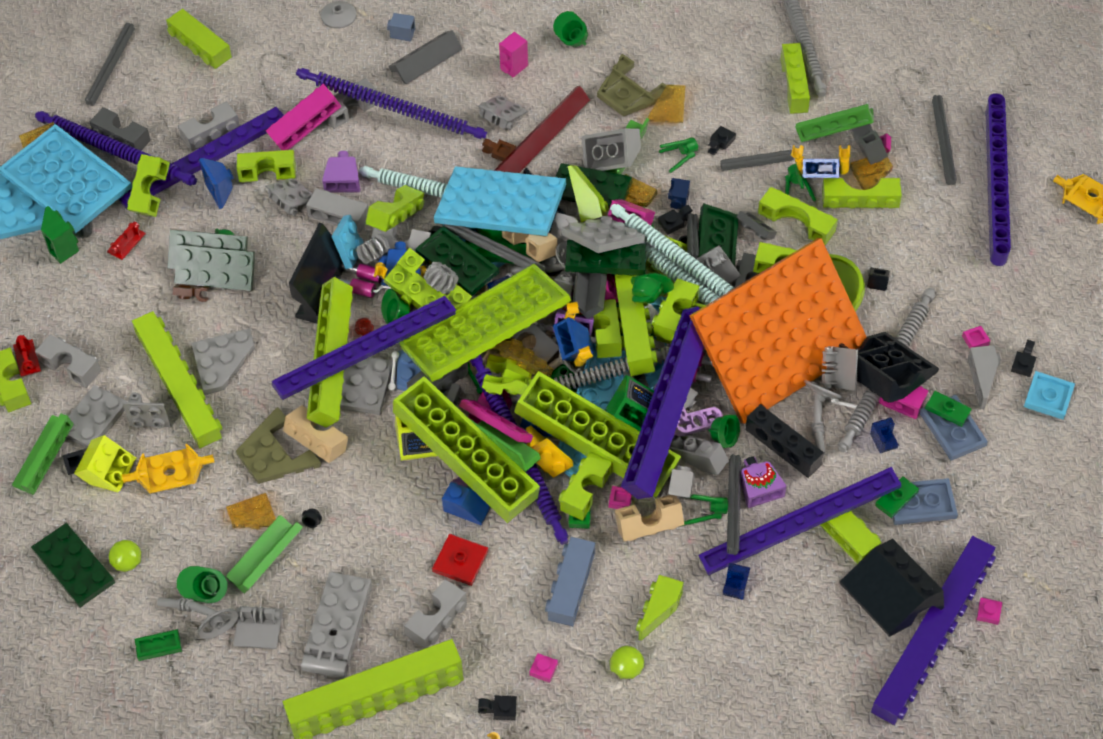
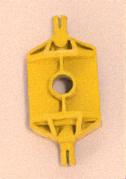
M1085 174L1072 179L1068 178L1067 180L1056 175L1053 182L1059 184L1064 189L1062 203L1064 204L1065 200L1098 218L1097 224L1103 223V185ZM1094 193L1097 197H1091L1089 194Z
M185 444L186 449L146 458L143 453L136 471L122 474L123 482L136 480L150 494L195 484L203 465L215 463L214 456L212 454L198 457V454L188 444ZM167 470H175L174 474L169 476L165 475V472Z

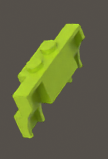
M409 247L383 282L400 294L403 301L419 309L446 295L431 288L426 283V280L416 273L425 259ZM456 284L455 288L446 297L456 309L467 303L472 296Z
M522 353L513 356L508 355L507 357L489 354L486 367L493 373L501 374L500 377L485 374L482 388L494 395L496 393L501 395L503 389L512 395H522L532 380V372L530 371L532 357Z

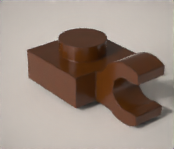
M485 138L482 143L484 146L482 151L484 153H491L492 158L502 162L516 148V145L500 139L498 143H495Z
M177 284L173 287L172 295H177L180 299H190L192 296H195L198 301L206 302L209 298L203 297L201 292L208 291L209 287Z

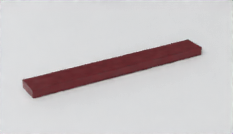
M576 86L494 171L520 173L590 101L582 87Z

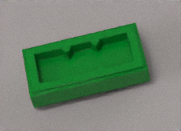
M934 391L925 406L926 410L960 427L964 425L972 411V408L937 391Z
M904 476L899 479L901 488L882 496L875 503V506L891 519L919 492V488Z
M178 629L135 639L138 661L182 652Z

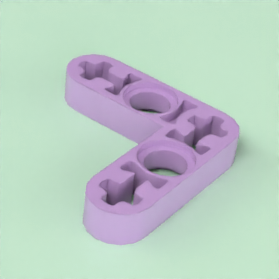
M683 407L675 435L685 436L711 428L714 418L723 415L716 407L688 414ZM693 417L699 419L700 426L694 423ZM687 424L684 428L679 427V425Z

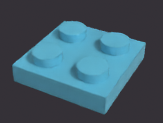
M345 215L335 229L332 239L345 269L353 268L358 259L356 248L364 242L358 234L357 225L352 220L351 215Z
M1035 371L1024 407L1064 420L1075 383Z

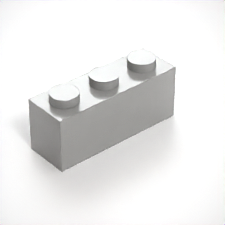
M316 188L306 204L308 217L338 226L343 216L351 215L352 220L357 225L358 233H361L366 223L368 204L362 201H355L345 196H339L327 190Z

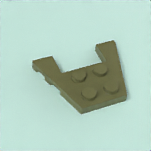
M624 54L620 55L618 63L613 66L609 77H606L597 92V97L623 117L674 96V90L663 82L651 92H648L628 78L625 74L634 68V61Z
M279 407L275 408L236 450V455L258 484L282 478L285 474L293 472L297 474L304 472V469L321 467V462L311 450L292 460L272 433L284 427L286 416Z

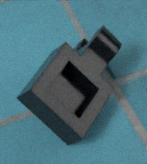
M720 126L710 137L708 146L711 148L708 150V153L715 155L720 148L726 150L736 139V133Z
M689 205L681 208L678 213L673 209L659 216L658 223L669 235L684 227V221H687L688 214L693 210Z
M1027 339L1023 353L1017 351L1011 372L1031 377L1037 358L1031 355L1035 341Z
M494 695V701L480 698L478 701V713H494L493 720L516 721L517 696Z

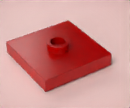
M449 534L434 563L432 572L472 586L489 551L488 547Z

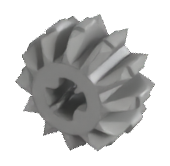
M378 234L356 248V252L363 264H368L387 253L390 246L383 234Z
M432 262L423 276L431 288L440 291L442 294H449L455 288L459 279L451 268L440 262Z

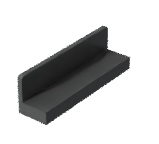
M453 30L445 31L389 65L391 72H398L404 84H407L461 51L462 47Z
M576 272L573 302L578 303L579 311L587 319L604 310L607 274Z

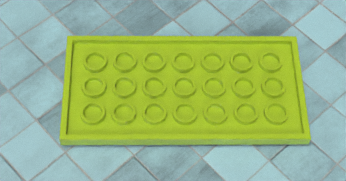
M532 264L456 308L455 315L399 342V345L429 380L434 382L452 370L458 369L469 360L477 358L488 349L494 348L498 343L511 338L522 329L528 328L539 319L545 318L551 312L564 307L571 299L566 291L538 266Z

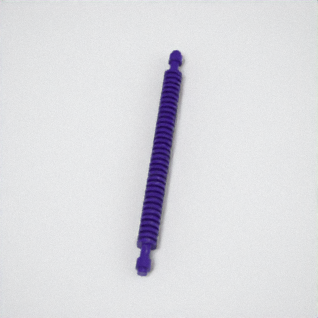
M305 68L297 69L296 75L300 79L315 81L318 87L324 84L330 91L334 89L336 93L342 94L343 92V95L348 97L352 95V98H356V100L361 98L362 102H370L371 105H379L380 108H388L389 111H397L398 114L402 111V115L406 114L407 117L411 114V118L415 117L416 120L420 117V121L424 120L425 123L429 120V124L432 125L433 123L434 126L438 123V127L441 128L442 126V129H446L447 126L448 131L451 129V132H455L456 130L457 134L461 131L460 135H464L466 132L478 139H485L487 136V132L484 131L485 129L467 125L468 121L463 123V120H459L457 117L454 120V116L450 117L447 114L445 117V113H442L440 116L441 112L438 111L436 113V110H433L431 113L432 109L428 108L427 110V107H424L422 110V106L419 105L418 107V104H414L413 107L412 102L409 104V101H405L404 103L403 99L400 101V98H396L395 100L394 96L387 95L386 97V94H382V92L377 94L376 90H368V87L364 88L362 85L359 87V84L355 85L353 82L350 84V81L346 82L344 79L341 81V78L337 79L335 76L332 78V75L328 76L326 73L323 75V72H319L317 75Z
M38 111L35 114L37 121L44 124L49 123L50 128L56 124L74 139L135 165L138 164L141 154L152 156L58 115L51 117L44 111ZM170 163L166 178L173 181L180 179L189 186L196 185L197 178L194 175L183 173L180 167Z
M481 355L471 359L472 366H475L478 372L475 377L491 410L517 425L502 394H490L482 388L485 374L493 375L490 369H485ZM535 463L525 473L540 486L538 498L535 500L537 506H539L546 524L552 525L557 542L564 545L569 542V536L566 529L562 528L559 522L562 516L559 514L560 512Z

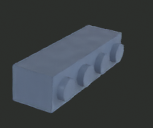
M570 537L569 544L564 545L562 552L564 560L563 563L559 562L556 574L559 576L557 581L554 580L552 583L551 593H553L551 600H547L545 612H548V621L573 627L595 556V542Z

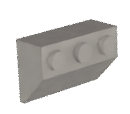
M624 128L582 136L584 167L601 171L631 167L641 149L640 129Z

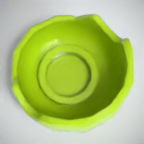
M121 540L111 547L109 562L117 571L127 572L133 570L141 562L142 551L133 541Z
M621 646L613 652L609 660L610 670L621 679H633L640 675L644 667V657L640 651L632 646Z

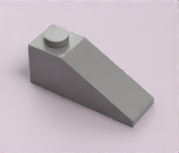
M994 345L971 347L967 358L980 409H985L997 366L1001 362L1000 354L996 353Z

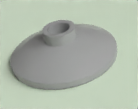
M345 1L331 2L322 9L321 19L328 27L336 29L345 28L355 21L356 9Z

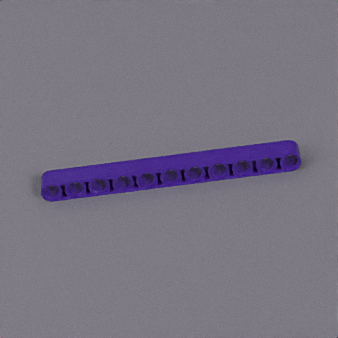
M993 93L989 96L985 111L989 248L992 264L1003 266L1007 263L1011 250L1006 106L1004 96Z

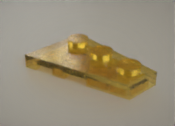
M504 340L492 348L501 351L500 356L516 360V365L533 375L540 371L546 376L551 377L553 369L547 365V361L534 355V351L525 348L519 340Z

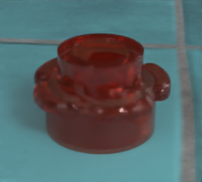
M360 318L356 321V328L354 329L356 334L364 336L374 330V325L368 318Z

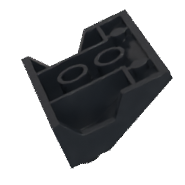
M320 222L289 281L291 297L301 303L295 317L316 324L318 323L322 285L333 277L341 279L342 273L346 271L332 239V234Z
M886 332L867 336L861 346L856 348L858 350L857 382L863 384L871 392H874L888 403L905 398L939 370L937 366ZM843 343L839 344L841 348H848Z
M893 538L875 547L840 580L843 588L889 637L911 626L918 613L931 606H935L940 610L944 608L943 589Z

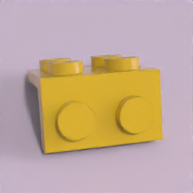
M532 426L526 428V431L533 436L531 443H527V445L539 453L541 459L536 463L544 472L549 473L554 478L573 467V460L548 438L542 436Z

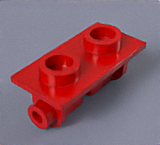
M137 222L129 223L124 233L115 242L110 244L111 247L107 250V253L123 260L146 233L139 230L140 225Z
M24 335L17 336L16 344L13 345L21 377L40 372L41 369L35 353L33 339L28 340Z

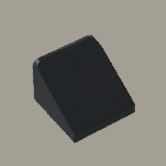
M871 267L867 287L886 291L890 271Z
M83 449L62 455L68 475L75 473L84 455Z

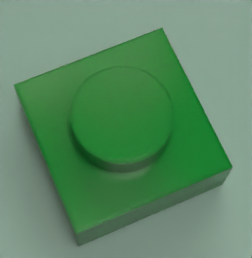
M591 508L583 521L569 515V528L590 529Z

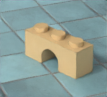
M502 231V237L513 245L525 242L526 254L537 262L556 255L557 238L548 233V236Z
M303 405L286 415L283 431L328 463L346 452L348 436L333 426L325 431L316 430V423L306 419L307 408Z
M667 495L656 498L655 510L649 516H641L635 504L616 509L617 528L623 541H633L639 537L655 535L658 532L668 529L673 530L684 525L682 505L677 496Z

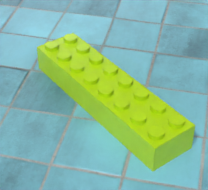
M538 371L518 400L514 413L585 456L592 452L612 461V472L624 478L640 431ZM670 449L668 450L662 473L659 476L656 490L653 494L655 498L658 497L672 474V469H675L681 458L680 455Z
M425 376L393 400V413L507 523L538 498L540 486Z
M453 639L283 700V706L294 739H312L315 735L330 733L334 728L342 725H351L358 719L373 717L377 712L385 709L392 710L401 703L413 702L420 696L435 694L444 687L456 686L464 680L462 661Z

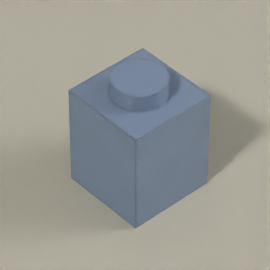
M393 13L392 19L388 20L387 23L390 38L405 41L412 40L416 29L415 17Z

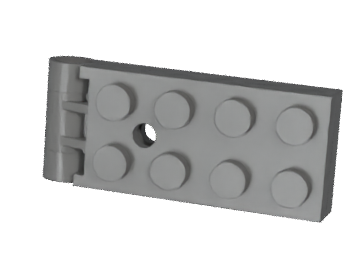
M329 572L305 648L301 665L302 671L341 679L346 678L372 591L371 579Z

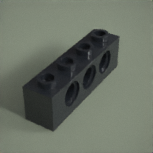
M760 404L747 416L745 430L807 478L822 466L824 452Z

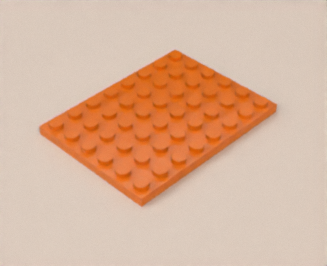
M822 238L815 239L689 315L740 422L743 424L746 423L747 416L760 404L769 409L806 385L805 380L812 382L826 373L822 372V369H827V366H822V363H827L823 362L825 347H839V344L843 343L850 349H856L861 346L867 337Z

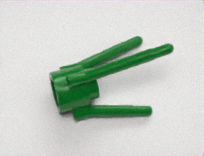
M690 137L685 140L660 145V148L664 149H660L659 153L679 148L683 155H687L673 166L669 173H672L690 158L696 156L694 152L698 151V144L695 138Z
M796 164L790 165L787 169L788 175L785 176V194L789 195L790 182L799 184L801 189H804L805 184L810 197L815 202L816 198L807 178H803V174L800 173Z
M692 494L689 499L709 502V511L714 512V514L684 521V525L711 519H721L722 514H727L728 498Z

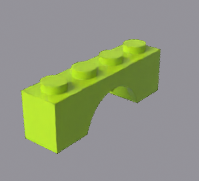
M800 43L782 44L780 60L782 72L786 73L789 112L790 114L808 113L810 95Z
M823 178V208L900 207L902 197L900 178H881L875 187L867 190L852 188L843 178Z
M403 185L396 190L393 203L377 201L369 206L365 224L387 232L422 210L425 203L423 200L424 192Z
M770 187L759 201L758 214L774 222L785 217L796 218L806 225L808 239L812 241L822 238L824 245H826L836 232L838 219L783 193L781 190Z

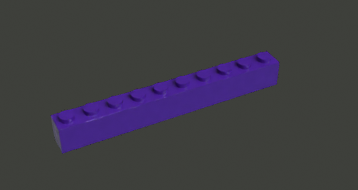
M698 306L684 309L681 314L621 484L623 489L637 499L653 497L669 447L675 435L678 421L681 418L689 389L693 383L699 360L705 348L689 316L700 309Z
M972 535L942 586L944 591V608L942 610L935 606L929 608L874 701L871 710L872 714L894 726L898 719H904L908 711L906 705L909 701L913 703L919 692L916 690L917 686L925 683L929 675L926 673L929 667L933 668L939 657L936 655L938 650H944L949 640L946 638L948 633L953 634L958 625L956 619L958 616L963 617L968 606L965 605L967 600H973L978 590L975 588L977 583L982 584L987 575L984 572L987 567L991 568L995 562L996 556L993 554L996 547Z

